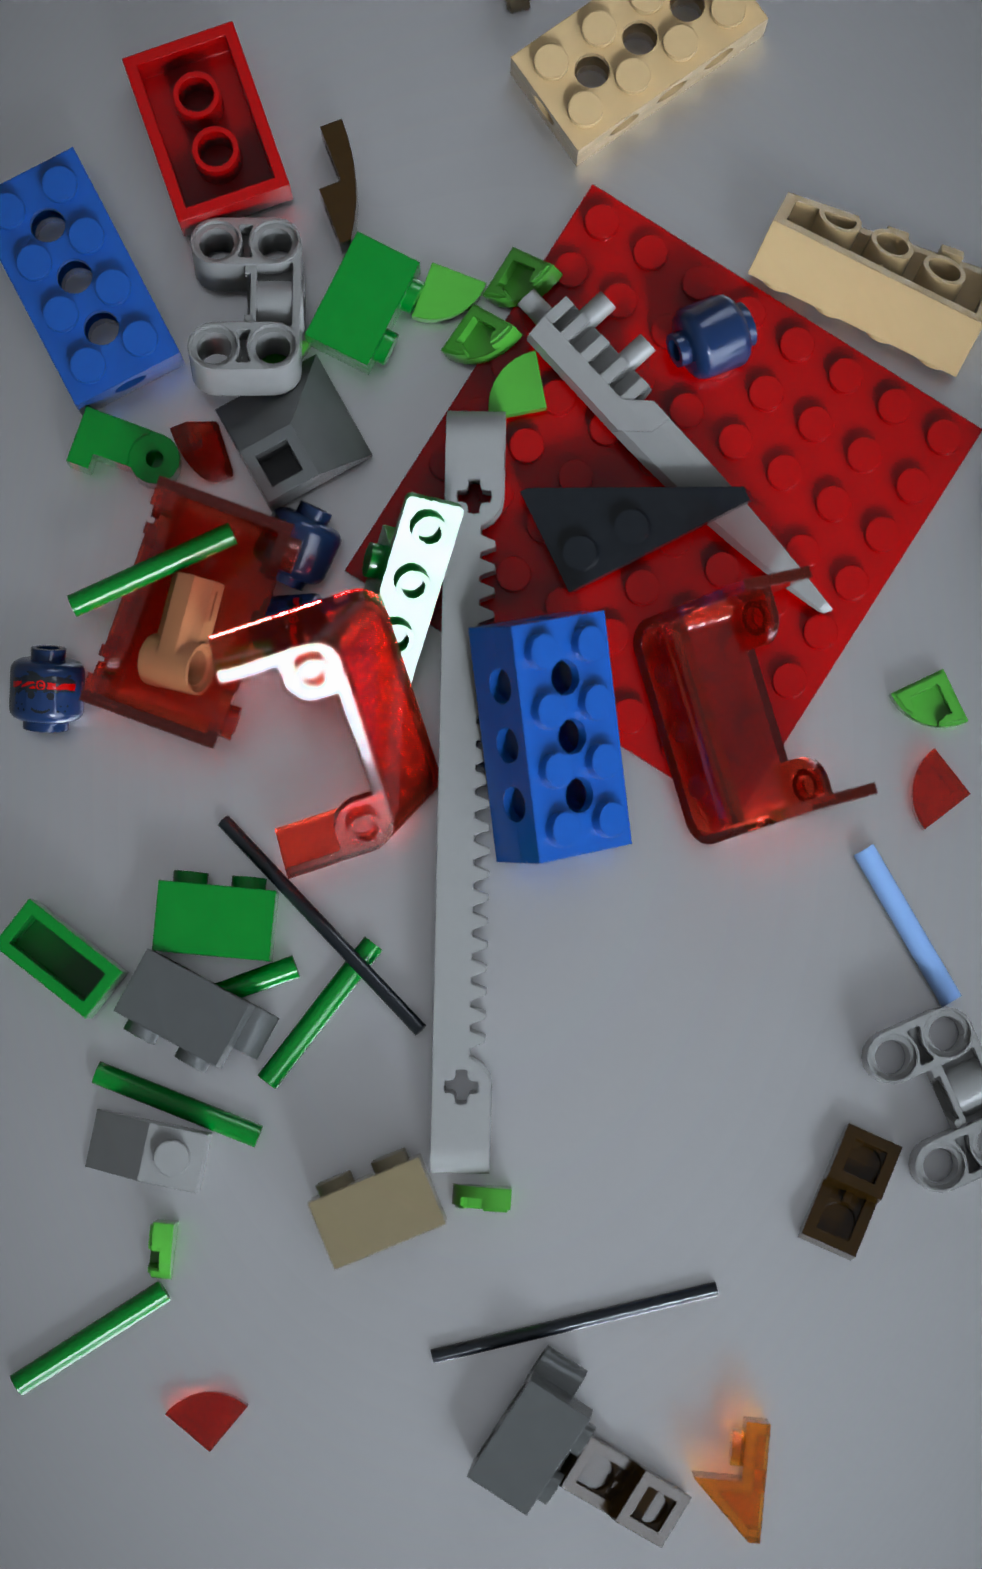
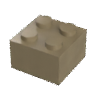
M404 1147L373 1160L371 1163L373 1173L354 1180L351 1170L321 1181L315 1186L319 1195L312 1197L307 1204L334 1270L446 1224V1214L421 1153L408 1157Z

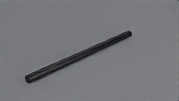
M229 815L224 817L218 826L415 1035H418L426 1027L424 1022Z
M716 1282L431 1349L433 1363L719 1296Z

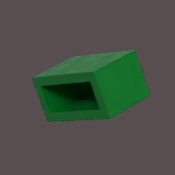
M357 231L305 333L306 342L310 343L311 347L367 375L370 374L375 362L384 366L399 338V334L392 331L401 311L408 314L412 313L425 286L424 282L418 280L421 274L420 262Z
M174 870L173 881H158L152 943L153 951L273 962L279 892L266 890V878L232 875L231 886L208 884L209 873Z
M29 898L0 935V951L84 1018H93L129 973L38 900Z

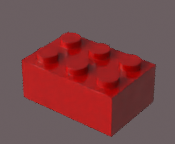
M233 21L122 58L184 237L191 235L197 225L207 219L241 218L293 200L286 172Z

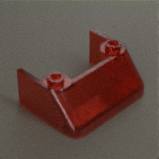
M809 566L743 579L644 619L635 630L633 639L635 656L683 816L692 836L703 844L709 845L733 839L878 794L875 782L833 793L828 775L817 760L804 756L788 761L755 649L770 644L778 633L779 613L773 592L811 578L812 574Z
M361 588L351 589L208 636L220 684L278 665L285 686L297 697L318 699L338 692L371 791L348 798L336 809L275 828L288 879L381 848L435 792L438 787L439 768L389 614L383 600L376 593Z

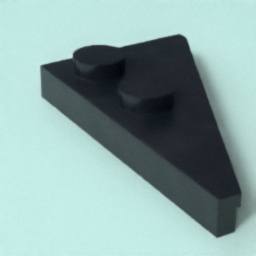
M746 487L527 488L520 492L569 592H576L754 501Z

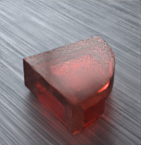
M217 421L184 422L170 428L180 453L199 476L215 483L233 477V469Z
M935 748L926 754L919 763L911 788L912 811L922 830H925L970 795V792Z
M203 1391L179 1400L165 1415L210 1452L249 1404L229 1393Z

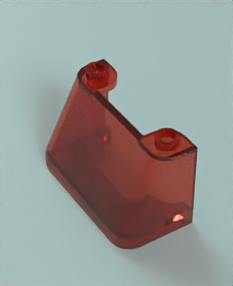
M159 476L150 504L154 505L151 517L155 518L154 523L147 521L142 532L145 535L134 565L227 522L230 524L238 542L234 546L175 572L196 575L225 585L210 641V646L213 647L216 655L214 678L204 693L192 695L147 685L141 681L138 674L139 652L147 637L153 633H158L173 576L172 573L122 596L106 643L101 645L98 654L105 657L104 662L98 661L94 673H88L79 700L215 749L220 738L231 741L243 710L242 707L234 705L236 695L281 571L292 574L303 545V540L294 538L296 525Z

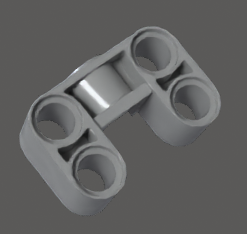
M276 217L212 218L203 221L193 230L190 239L196 278L202 286L212 291L247 292L248 315H244V322L204 323L189 336L187 348L193 382L201 391L216 396H276L286 394L297 386L302 375V340L306 327L305 281L303 280L304 265L300 233L293 223ZM216 251H225L230 253L226 257L220 259H212L207 257L209 254ZM272 251L288 253L284 257L277 259L265 256ZM214 354L228 357L223 362L217 364L204 361L205 358ZM271 354H281L287 357L280 363L271 364L263 361V358Z
M949 1007L929 1009L879 1031L868 1038L863 1046L861 1055L863 1068L868 1075L880 1082L896 1084L926 1072L951 1127L915 1145L910 1153L908 1165L910 1174L916 1183L928 1190L943 1193L955 1190L982 1178V1153L977 1145L978 1135L982 1130V1046L966 1014L958 1009ZM948 1017L957 1026L958 1039L954 1046L942 1051L936 1048L930 1041L929 1031L936 1019ZM888 1040H894L899 1043L905 1053L903 1066L892 1074H886L881 1071L875 1059L878 1047ZM943 1148L952 1158V1170L945 1179L936 1182L931 1181L924 1173V1159L932 1150Z

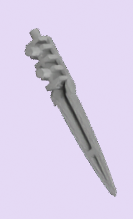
M535 289L531 290L521 299L518 306L536 324L528 335V343L617 439L665 487H732L655 401L645 400L652 389L635 370L656 351L653 346L639 334L618 353L610 345V342L597 331L595 327L616 309L614 304L601 291L580 311L567 296L552 308ZM747 504L707 524L758 568L816 611L826 613L833 610L798 564Z

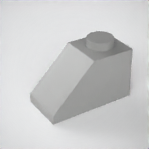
M97 1109L85 1167L135 1181L196 1193L201 1189L212 1132Z

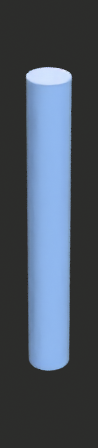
M872 844L853 855L941 1007L961 997V993L875 845Z

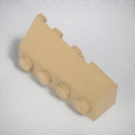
M790 192L786 195L748 271V274L762 280L772 290L786 292L814 306L821 314L830 318H838L866 332L873 340L883 344H890L917 357L925 366L936 370H943L955 377L982 329V268L963 262L964 251L943 244L938 253L911 244L908 232L888 226L887 229L881 228L871 231L862 227V222L858 215Z

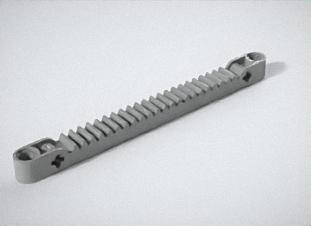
M447 410L444 500L459 503L463 508L464 514L442 585L430 1171L432 1173L490 1174L492 1081L490 1072L484 1063L471 1055V1048L485 1043L486 1034L471 1028V1024L486 1018V1010L472 1005V1000L485 996L487 994V987L473 982L472 977L487 971V964L474 959L473 953L486 949L488 941L473 935V930L488 924V917L474 912V906L488 901L489 894L475 889L474 883L489 877V871L476 866L475 859L490 854V848L475 842V836L490 830V824L476 819V812L489 808L490 804L489 800L476 795L478 788L487 785L486 775L477 772V766L484 763V754L482 749L477 748V744L482 741L480 725L478 724L479 713L468 628L495 621L494 612L480 606V604L495 598V589L481 583V580L495 575L496 567L495 564L481 558L496 551V542L483 536L482 530L496 522L502 514L505 502L506 412ZM479 484L482 493L492 497L490 502L480 505L479 513L472 514L469 513L467 504L458 502L459 495L469 494L470 485ZM459 1069L467 1070L468 1079L478 1081L479 1089L470 1090L467 1100L463 1101L457 1100L456 1090L447 1089L445 1083L446 1081L453 1080Z

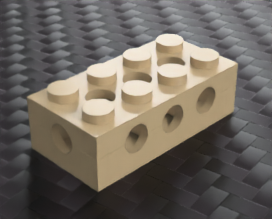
M592 0L511 56L510 74L571 160L578 166L763 37L768 17L756 0ZM678 6H689L695 9L700 17L694 21L685 22L677 19L671 10ZM633 38H641L646 40L653 49L646 54L637 55L628 51L624 43ZM584 71H596L605 78L606 82L599 87L588 88L580 84L576 77Z

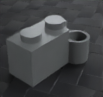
M148 948L113 1010L128 1019L123 1029L155 1045L159 1036L179 1047L174 1057L204 1073L210 1064L222 1068L232 1048L257 1060L279 1020L277 1016Z
M547 1345L533 1365L523 1385L473 1459L467 1477L526 1516L537 1500L546 1505L565 1475L557 1470L568 1452L578 1457L596 1429V1426L589 1422L593 1409L573 1397L588 1371Z

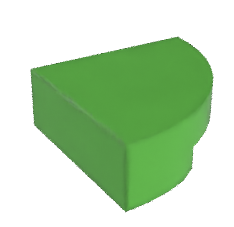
M513 247L483 293V296L492 305L498 307H519L518 303L531 290L535 289L543 296L559 281L563 274L553 264Z
M432 262L425 280V286L413 311L412 320L424 323H437L464 313L481 298L486 288V282Z
M473 304L441 351L450 360L460 364H481L507 352L521 338L522 334L514 325Z
M536 350L515 358L499 373L490 392L488 411L506 412V418L546 411L547 406Z
M944 669L889 695L901 713L921 725L933 728H950L968 722Z
M453 1183L452 1204L462 1209L474 1208L483 1209V1211L507 1213V1210H511L512 1188L508 1186Z
M158 1219L150 1225L148 1249H151L148 1273L152 1278L172 1280L179 1221Z

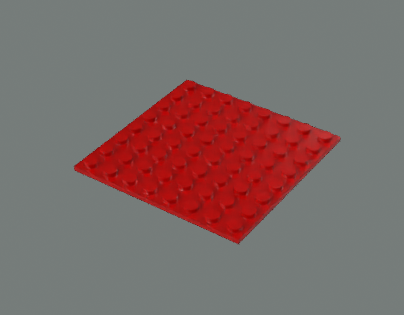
M592 184L544 261L553 264L563 275L542 297L553 308L567 296L580 311L601 291L614 304L616 309L595 327L597 331L610 342V345L618 353L639 334L656 350L635 370L652 389L645 400L655 401L732 487H746L750 491L754 501L747 505L785 548L833 610L826 613L816 611L758 568L708 525L675 540L576 592H569L520 492L527 488L665 486L617 439L537 351L536 355L547 409L546 411L506 418L505 502L502 514L496 522L482 530L483 536L496 542V551L481 558L495 564L496 574L481 580V583L495 589V598L482 602L480 606L493 611L495 614V621L488 624L558 612L605 610L620 746L732 818L737 819L981 434L982 429ZM724 294L734 300L735 303L742 302L748 308L756 325L757 343L752 346L751 355L743 366L711 378L698 379L690 374L685 366L679 368L673 363L667 350L666 336L672 333V319L678 309L714 295ZM513 307L505 321L514 325L522 334L521 338L501 356L475 366L450 405L449 411H488L490 392L499 373L515 358L535 351L528 343L527 338L536 324L520 307ZM447 412L345 569L346 573L364 584L367 577L362 575V566L366 549L370 542L378 543L383 525L396 527L406 494L412 492L444 500ZM473 484L470 485L469 494L459 495L458 502L466 503L469 513L475 514L480 512V505L482 503L491 501L492 496L484 495L481 486ZM442 585L429 624L439 632L442 631Z

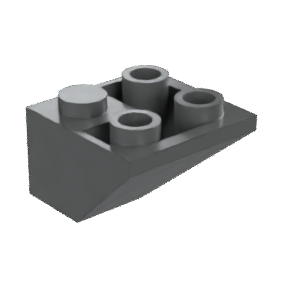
M317 354L302 361L300 382L288 393L276 396H239L215 409L271 512L373 456Z

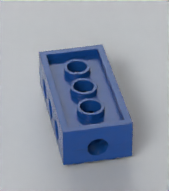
M73 147L0 184V261L82 416L86 406L98 410L185 365L175 341ZM51 222L65 224V230L57 240L52 242L38 240L39 233L46 224ZM84 272L92 275L90 285L83 292L73 294L64 291L67 280L73 274ZM113 323L119 326L118 334L112 342L106 345H97L91 342V335L99 325Z
M605 610L558 612L468 628L496 861L542 864L632 844Z

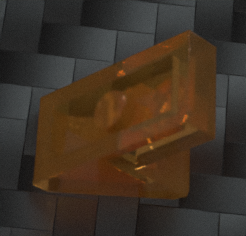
M743 1416L742 1430H732L729 1448V1465L739 1466L738 1475L705 1471H692V1475L748 1543L760 1544L771 1424L767 1418Z

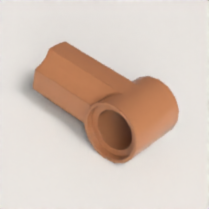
M173 573L158 633H153L147 637L139 652L137 665L141 681L147 685L192 695H201L209 688L216 669V655L213 647L210 646V641L225 587L224 584L187 573Z

